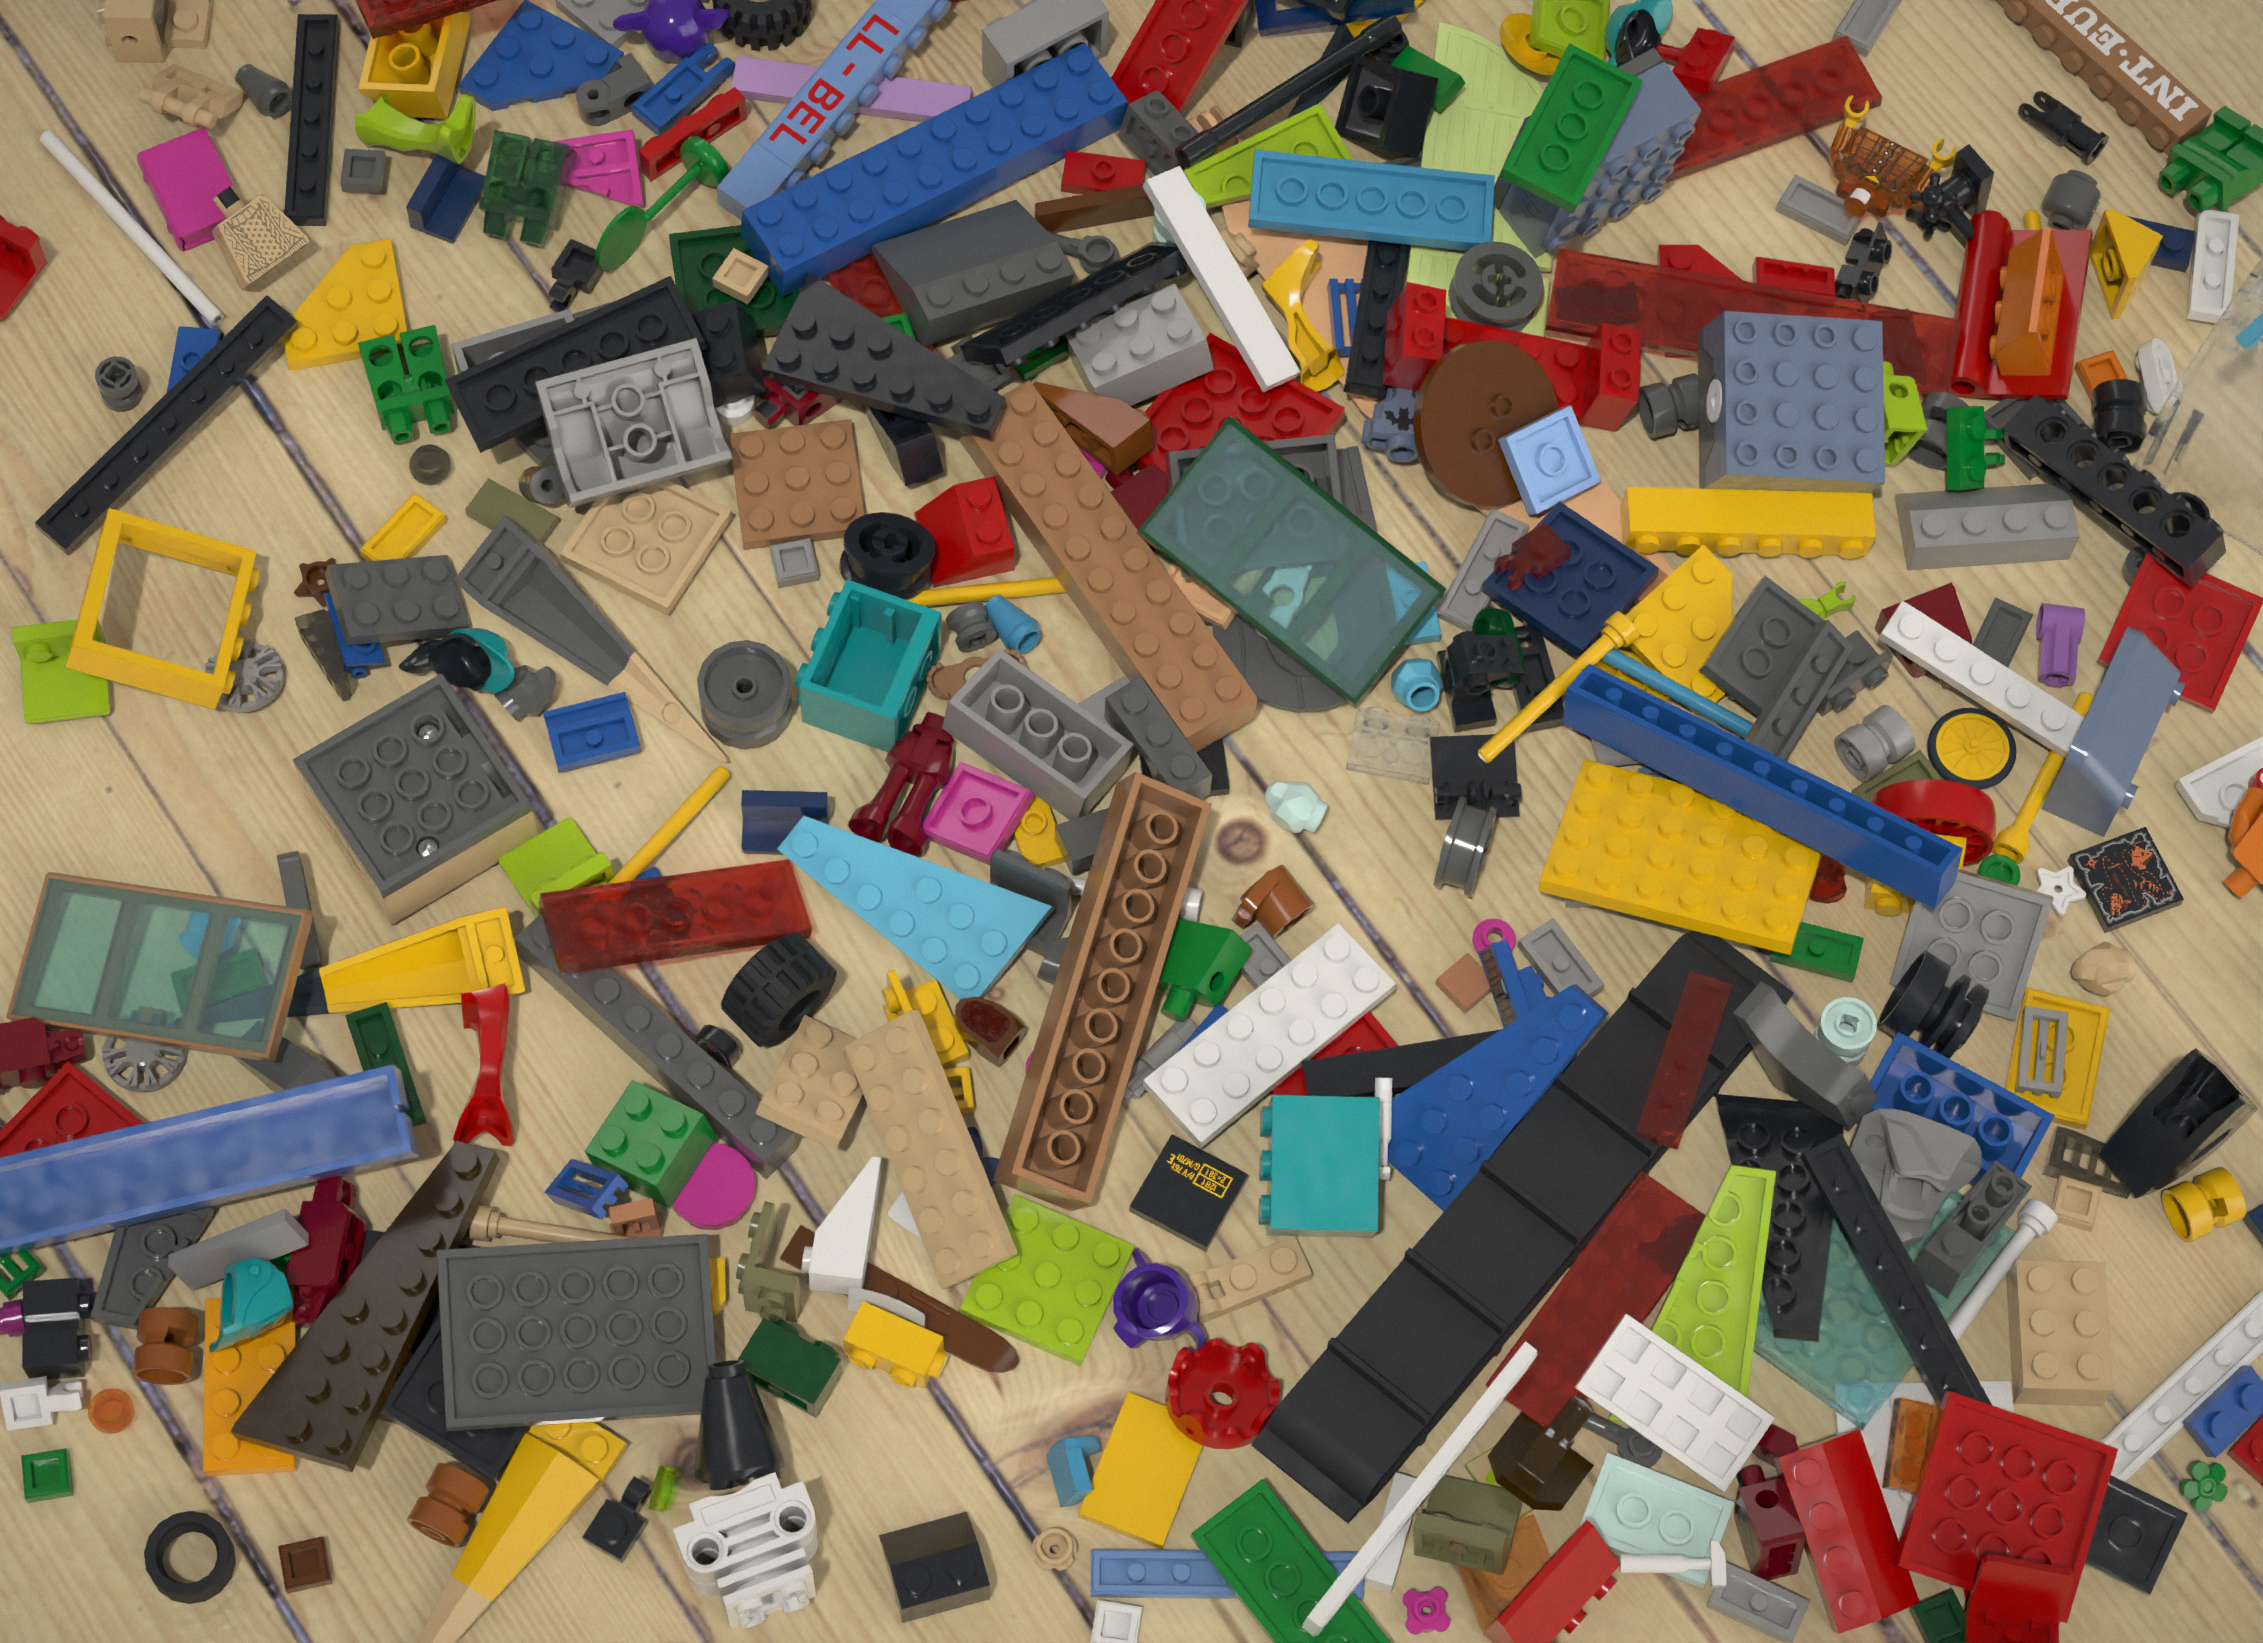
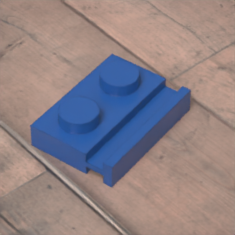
M626 692L543 712L558 773L641 752Z

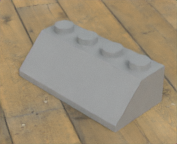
M2054 483L1895 495L1907 571L2068 560L2079 539L2073 500Z

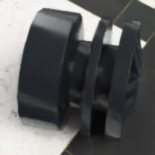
M1924 950L1910 965L1893 990L1879 1016L1877 1026L1894 1037L1898 1032L1909 1037L1918 1028L1921 1030L1917 1042L1928 1048L1935 1043L1933 1050L1950 1059L1966 1043L1975 1030L1982 1016V1010L1990 991L1984 986L1977 984L1966 995L1971 979L1965 974L1959 977L1950 987H1947L1945 983L1951 966L1927 950Z

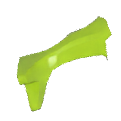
M385 91L367 113L356 114L355 132L358 139L367 147L385 145L400 151L429 150L460 164L472 149L476 101L474 97L463 94L450 116L439 125L409 118L392 108Z

